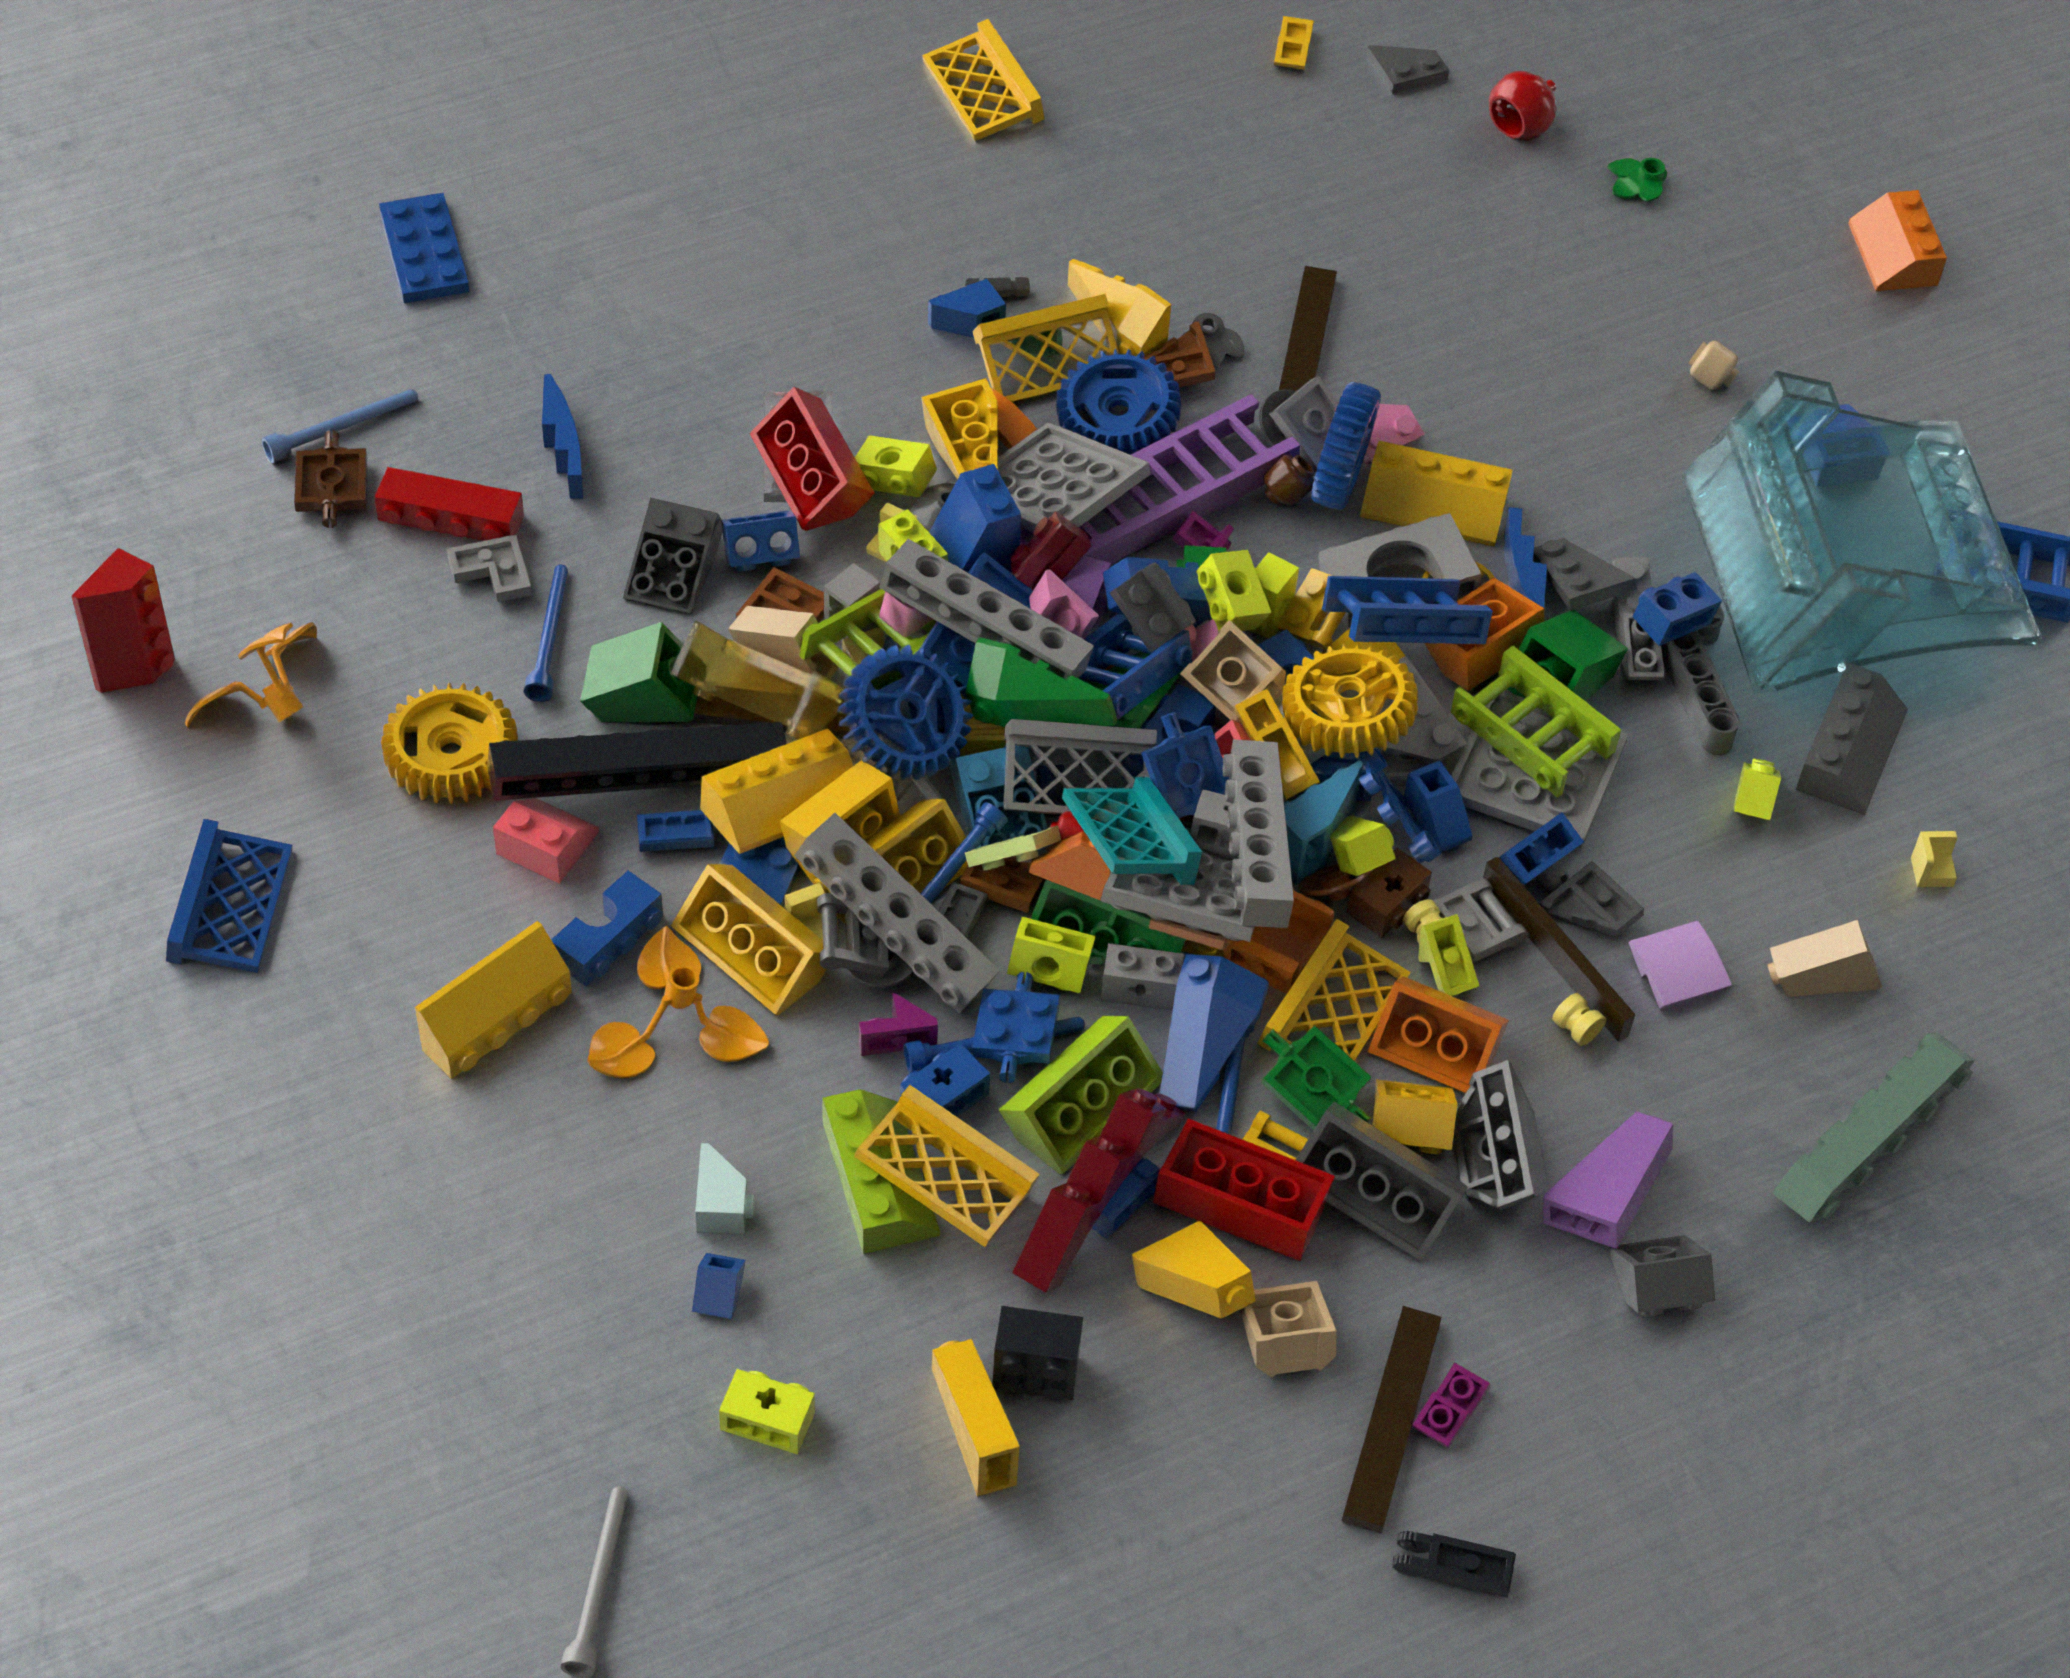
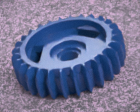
M1115 348L1113 355L1106 356L1103 351H1101L1100 358L1098 359L1089 355L1088 364L1078 361L1077 371L1068 370V379H1062L1061 389L1057 390L1056 411L1060 427L1129 455L1169 436L1170 432H1175L1177 422L1180 421L1181 396L1178 382L1174 381L1173 372H1167L1165 363L1157 365L1155 356L1145 360L1143 351L1137 356H1132L1130 349H1128L1126 354H1119ZM1119 405L1129 409L1127 413L1120 416L1112 414L1110 410ZM1151 410L1157 411L1149 421L1139 426ZM1077 411H1087L1098 428L1085 422Z
M1350 382L1343 390L1330 428L1328 429L1314 476L1315 480L1312 485L1311 498L1315 503L1331 509L1342 510L1346 507L1347 502H1349L1350 495H1352L1364 462L1380 407L1381 394L1378 389L1362 383Z
M894 645L887 651L882 648L877 650L873 656H866L861 661V664L856 665L851 670L852 675L844 681L843 684L846 689L840 693L839 698L844 700L845 703L840 705L837 710L847 715V717L839 722V726L849 727L850 732L844 736V740L854 739L856 742L851 752L855 753L861 750L865 754L862 762L874 761V767L878 770L885 767L886 775L890 777L898 772L901 781L906 780L910 775H912L915 781L921 779L924 775L931 777L938 770H943L949 766L950 761L959 756V750L967 743L964 737L970 733L972 728L965 723L973 717V714L964 711V708L972 700L962 699L960 695L966 690L967 686L957 687L954 683L959 677V673L949 676L946 672L949 662L939 666L935 663L937 654H933L929 659L924 658V648H920L912 654L910 645L905 646L901 651ZM887 672H900L901 679L879 690H875L871 683V680ZM937 700L940 701L944 712V733H937ZM908 701L916 707L917 716L915 719H907L902 715L900 711L901 702ZM874 730L903 749V753L886 745L875 734Z

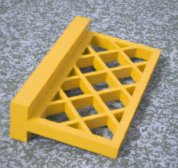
M989 19L977 23L978 32L922 55L924 64L974 141L1028 118L1033 124L1045 120L1041 96ZM977 44L979 47L977 55L963 53L964 49ZM943 58L951 60L948 67L938 66L934 63ZM959 61L972 63L969 71L955 68ZM979 65L992 67L989 75L976 73ZM951 77L965 79L961 87L948 85ZM971 81L985 83L982 91L968 89ZM992 85L1005 87L1003 95L990 93ZM964 97L978 99L974 107L961 105ZM984 101L998 103L995 111L982 109ZM1005 105L1017 106L1020 109L1011 114L1002 112ZM977 117L991 119L988 124L976 128L974 125Z
M1106 294L979 324L972 332L975 343L980 345L992 389L1003 395L1000 382L1004 374H1007L1021 383L1016 394L1005 396L1012 403L1057 392V390L1061 389V382L1054 384L1057 378L1060 380L1068 379L1066 375L1060 372L1068 358L1076 363L1080 361L1088 364L1087 361L1071 352L1079 338L1095 347L1091 354L1093 358L1096 357L1099 350L1103 351L1106 355H1113L1115 348L1117 350L1118 348L1107 313L1109 304ZM1100 319L1103 334L1099 342L1082 332L1087 322ZM1081 324L1079 329L1073 327L1074 325ZM1063 328L1075 335L1068 349L1051 340L1057 329ZM1050 331L1047 337L1041 334ZM1033 336L1044 343L1036 357L1019 348L1025 337ZM1019 339L1016 345L1009 342ZM1104 340H1106L1107 347L1103 345ZM1002 344L1012 350L1005 365L993 359L989 346ZM1047 346L1064 355L1057 369L1040 360ZM1016 353L1032 363L1025 378L1008 368ZM1036 366L1053 375L1047 386L1039 387L1029 381ZM996 368L1001 371L999 376L997 375ZM1025 386L1032 389L1022 392Z
M1336 919L1265 1026L1257 1044L1271 1051V1048L1263 1042V1039L1272 1029L1286 1042L1291 1044L1292 1042L1287 1039L1291 1032L1304 1030L1308 1032L1314 1025L1317 1028L1331 1027L1336 1040L1334 1043L1355 1061L1376 1029L1393 985L1379 987L1374 972L1386 971L1396 977L1397 980L1403 976L1408 978L1411 972L1346 933L1349 925ZM1348 948L1360 955L1363 965L1346 967L1342 955L1344 950ZM1366 973L1370 988L1354 990L1349 975ZM1341 977L1346 991L1329 994L1325 979ZM1373 996L1378 1009L1377 1012L1362 1014L1357 999ZM1349 1000L1353 1015L1336 1017L1332 1002ZM1324 1003L1328 1018L1311 1021L1307 1008L1308 1005ZM1302 1016L1303 1022H1298ZM1370 1021L1369 1025L1366 1028L1365 1022ZM1356 1023L1360 1039L1344 1041L1340 1025ZM1352 1048H1353V1050L1351 1051V1053L1348 1054L1347 1049H1352Z
M911 1085L901 1094L898 1103L859 1146L854 1155L855 1158L984 1247L987 1246L1016 1208L1021 1206L1026 1200L1040 1175ZM895 1120L911 1130L913 1135H895L892 1123ZM931 1144L944 1153L945 1157L928 1158L925 1145ZM898 1145H916L919 1158H901ZM873 1146H889L892 1159H881L869 1150ZM948 1167L951 1180L934 1181L931 1168ZM957 1167L966 1168L976 1175L978 1180H961ZM922 1168L925 1181L914 1182L906 1176L904 1169ZM990 1189H996L1011 1201L993 1203ZM964 1190H981L984 1203L967 1204ZM937 1191H954L958 1204H946L939 1199ZM987 1213L990 1227L987 1231L973 1223L970 1214Z

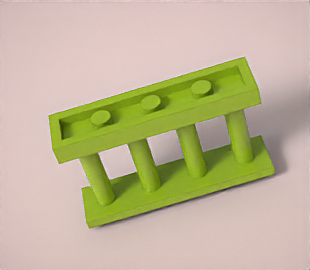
M880 589L824 621L810 625L802 635L803 641L799 656L806 660L821 651L842 671L851 676V670L858 664L834 643L848 637L867 655L873 656L877 650L882 648L864 633L861 628L874 622L902 648L910 645L912 654L919 650L936 624V621L932 620L921 627L927 632L926 635L920 638H912L909 635L905 638L879 618L885 591ZM890 671L871 680V683L875 690H879L901 679L902 676L899 671Z
M1511 646L1503 653L1498 675L1500 677L1477 695L1471 696L1460 686L1454 692L1450 713L1454 715L1456 720L1468 726L1531 776L1540 787L1547 789L1557 798L1563 794L1568 775L1567 769L1589 751H1596L1605 759L1616 752L1621 729L1515 646ZM1509 687H1514L1527 697L1501 718L1485 707ZM1541 708L1553 719L1531 737L1526 739L1512 728L1533 710ZM1563 729H1568L1580 741L1555 761L1539 749Z

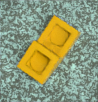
M1283 16L1274 65L1305 70L1314 20Z

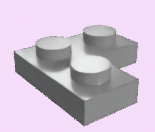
M516 535L447 548L448 560L455 583L490 577L497 602L532 596L530 580Z

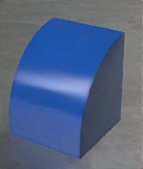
M706 1253L697 1269L692 1312L732 1319L739 1299L746 1260Z

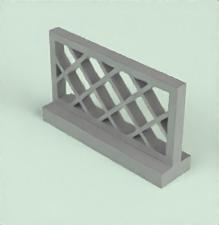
M1011 719L1005 725L1004 740H1006L1003 811L1061 815L1066 811H1070L1067 805H1055L1046 793L1059 781L1065 788H1074L1065 776L1078 764L1093 780L1086 788H1092L1095 784L1099 788H1108L1101 779L1114 767L1128 781L1129 784L1125 788L1133 787L1135 779L1120 762L1128 754L1142 755L1141 752L1156 745L1157 730ZM1015 746L1029 747L1039 758L1026 771L1015 760ZM1039 748L1050 749L1044 754ZM1056 749L1066 750L1075 760L1063 773L1047 758ZM1075 750L1087 752L1080 757ZM1091 752H1102L1111 762V765L1099 776L1084 761ZM1112 753H1118L1122 755L1118 759H1116L1112 755ZM1041 762L1056 777L1044 790L1028 775ZM1145 763L1143 764V771L1137 777H1149ZM1014 769L1020 774V776L1015 781ZM1022 779L1037 793V796L1029 803L1013 802L1014 786ZM1041 798L1046 803V805L1034 803Z

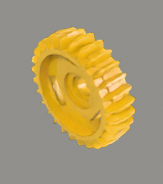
M1343 643L1340 650H1333L1328 646L1327 653L1325 654L1315 651L1313 660L1304 657L1302 666L1295 665L1293 667V674L1287 675L1286 685L1283 686V713L1295 737L1300 738L1302 746L1311 744L1314 752L1322 748L1325 749L1327 757L1332 752H1339L1342 759L1345 753H1354L1355 757L1358 758L1359 752L1367 751L1372 756L1373 749L1377 747L1386 751L1387 742L1398 744L1399 735H1407L1408 727L1414 725L1415 716L1418 711V689L1413 673L1409 672L1407 664L1399 663L1397 655L1388 658L1386 649L1376 653L1373 645L1364 650L1357 643L1354 649H1346ZM1346 690H1354L1359 693L1353 698H1345L1340 695ZM1387 699L1394 700L1389 708L1379 714ZM1312 711H1316L1320 716L1316 715Z
M449 682L446 689L440 690L434 684L432 692L429 693L420 688L418 698L407 695V705L396 704V713L388 714V723L383 725L381 745L384 763L388 767L390 777L396 778L398 787L406 786L409 795L419 791L422 801L429 795L434 797L436 804L441 797L448 798L451 805L454 797L462 796L467 803L469 794L475 793L481 798V789L487 788L492 791L487 769L489 743L518 741L516 722L512 718L510 709L504 708L502 699L493 700L491 691L481 695L479 686H476L472 691H468L465 683H462L459 689H453ZM414 732H417V756H408L404 751V747L409 737ZM449 743L461 746L460 750L456 753L447 754L441 751L442 747Z

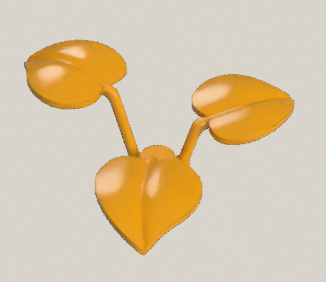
M290 622L271 630L264 637L246 646L238 654L239 659L242 660L252 652L257 651L273 681L272 684L262 689L265 697L262 698L242 682H232L207 694L192 707L185 720L187 728H189L192 720L205 704L218 697L238 691L244 692L255 700L261 709L268 706L279 723L302 709L304 706L288 681L280 655L287 645L308 638H317V627L313 622L307 623L286 636L287 631L293 627V624ZM274 644L267 652L264 651L265 645ZM271 655L273 656L280 679L278 678L271 662L268 659V657Z
M665 926L647 942L637 962V974L645 986L651 989L665 988L661 1004L646 1031L640 1036L634 1026L624 1022H611L603 1025L595 1032L591 1039L587 1062L596 1071L614 1078L636 1077L647 1071L655 1059V1051L645 1041L651 1037L668 1005L676 1009H684L692 1003L695 1004L699 1021L705 1025L700 1032V1044L705 1052L716 1060L736 1062L766 1050L769 1046V1041L762 1028L740 1009L731 1006H717L711 1011L709 1018L705 1015L702 1005L703 996L696 993L701 972L699 958L668 926Z

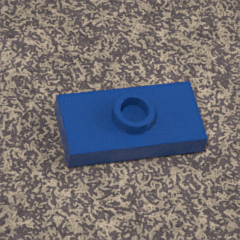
M701 810L637 814L640 852L714 847L713 823Z

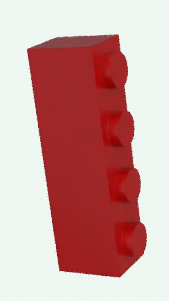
M387 467L374 496L377 519L379 521L481 541L517 535L524 518L521 492Z

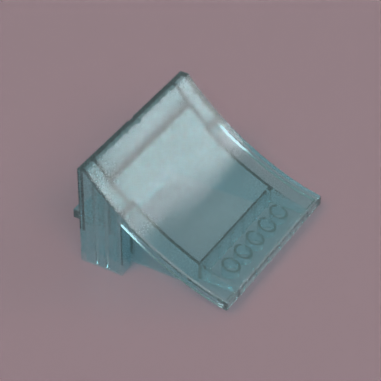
M1775 370L1681 475L1714 575L1717 577L1719 590L1754 694L1779 691L1812 679L1844 671L1847 662L1857 666H1864L1901 657L1953 649L2001 645L2033 646L2042 638L1958 421L1923 420L1897 422L1840 409L1831 382Z

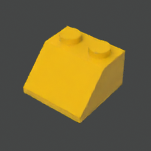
M1376 1079L1372 1126L1402 1145L1419 1146L1418 1150L1424 1153L1441 1154L1442 1149L1452 1150L1457 1112V1101L1453 1088Z

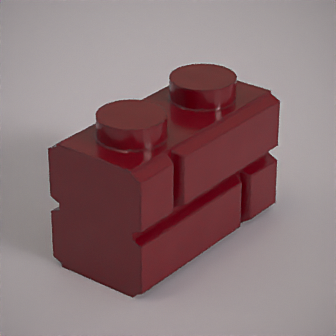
M1055 511L1050 518L1044 517L1038 522L1034 529L1035 536L1027 545L1021 544L1016 548L1011 556L1012 563L1010 566L1013 575L1034 590L1046 570H1051L1058 578L1063 580L1090 549L1092 544L1088 535L1082 529Z

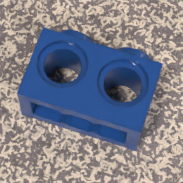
M790 510L721 520L726 562L730 567H736L737 571L753 570L757 568V564L770 562L772 566L788 565L792 563L791 559L800 558L796 516ZM777 532H785V543L777 548L771 547V537ZM742 537H750L752 539L750 549L746 552H737L735 548L737 541Z
M1694 572L1684 577L1677 576L1667 584L1657 588L1650 587L1646 589L1638 598L1639 604L1632 617L1657 645L1661 646L1710 625L1722 600Z

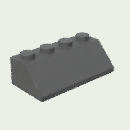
M1847 662L1805 760L1796 790L1865 815L1908 711V708L1882 674Z
M1333 1102L1325 1111L1296 1161L1335 1176L1326 1200L1328 1203L1421 1262L1469 1187L1336 1102Z

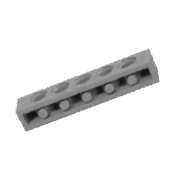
M907 539L885 564L880 584L881 589L976 643L979 637L1010 644L1021 650L1020 657L1034 664L1040 659L1050 664V670L1064 679H1067L1069 676L1079 679L1085 672L1094 645L912 540Z
M1233 739L1231 753L1225 754L1223 758V776L1229 777L1225 785V802L1231 803L1227 813V828L1234 831L1231 832L1229 842L1230 855H1236V859H1233L1232 882H1238L1234 893V908L1241 910V922L1244 926L1288 928L1294 898L1278 742Z
M836 813L831 815L812 832L794 855L808 872L813 873L835 898L841 900L855 913L861 923L868 926L878 935L891 951L900 956L918 977L924 979L940 995L941 999L946 1004L951 1005L959 1014L1000 972L999 968Z

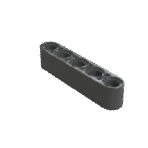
M1698 630L1661 645L1662 659L1702 747L1711 754L1724 755L1732 749L1740 723L1739 717Z

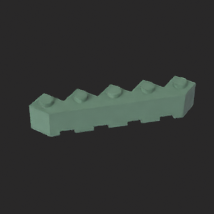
M1928 1033L1919 1041L1918 1049L1911 1058L1904 1056L1886 1073L1885 1080L1877 1090L1871 1088L1853 1105L1852 1112L1844 1122L1838 1120L1819 1138L1818 1145L1810 1155L1804 1152L1794 1162L1772 1194L1809 1223L1820 1221L1822 1218L1825 1220L1829 1219L1840 1205V1201L1837 1198L1843 1189L1853 1188L1856 1185L1861 1187L1872 1175L1874 1168L1870 1165L1877 1156L1888 1155L1889 1152L1895 1154L1906 1141L1908 1136L1904 1132L1910 1124L1920 1123L1922 1120L1926 1122L1930 1120L1940 1107V1103L1937 1101L1940 1095L1945 1091H1953L1954 1088L1959 1090L1967 1083L1973 1073L1969 1068L1975 1059L1940 1033Z

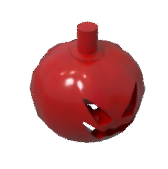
M1514 71L1506 74L1497 82L1489 96L1490 116L1498 130L1506 136L1517 140L1529 141L1540 137L1553 124L1556 116V98L1553 93L1556 90L1555 83L1552 80L1545 81L1539 75H1534L1527 71ZM1507 105H1511L1514 109L1508 108Z

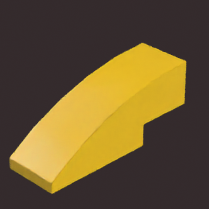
M1268 689L1235 705V713L1251 741L1278 742L1282 790L1286 800L1307 790L1310 786L1320 783L1288 722L1281 715Z

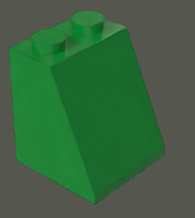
M1570 610L1530 627L1519 650L1586 701L1614 677L1628 648L1577 611ZM1514 687L1507 689L1514 695L1527 698Z
M659 622L591 646L580 702L601 722H689L694 717L703 663L663 622Z

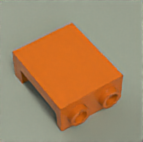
M1294 890V902L1288 928L1255 926L1250 942L1231 940L1224 949L1223 956L1231 962L1266 979L1269 986L1285 994L1288 993L1331 928L1334 918L1333 909L1327 907L1319 900L1310 899Z

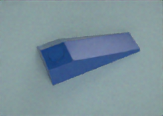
M1185 955L1176 986L1160 1094L1176 1101V1108L1182 1111L1197 1112L1221 1076L1219 1070L1230 1054H1236L1241 1046L1240 1039L1248 1027H1254L1260 1018L1269 987L1266 979L1222 956Z

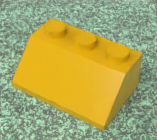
M862 760L780 820L786 848L813 885L817 877L813 873L808 872L794 855L805 839L831 815L836 813L865 842L900 816L892 778L870 764L862 762Z

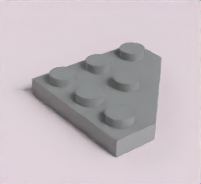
M1406 655L1399 659V663H1406L1409 672L1413 673L1418 689V711L1415 716L1414 725L1408 727L1406 736L1399 735L1398 744L1387 742L1386 751L1380 748L1378 750L1396 756L1400 754L1419 758L1420 762L1427 764L1443 761L1464 749L1467 743L1408 656ZM1346 690L1340 695L1345 698H1353L1359 693L1354 690ZM1387 699L1379 714L1389 708L1394 700Z

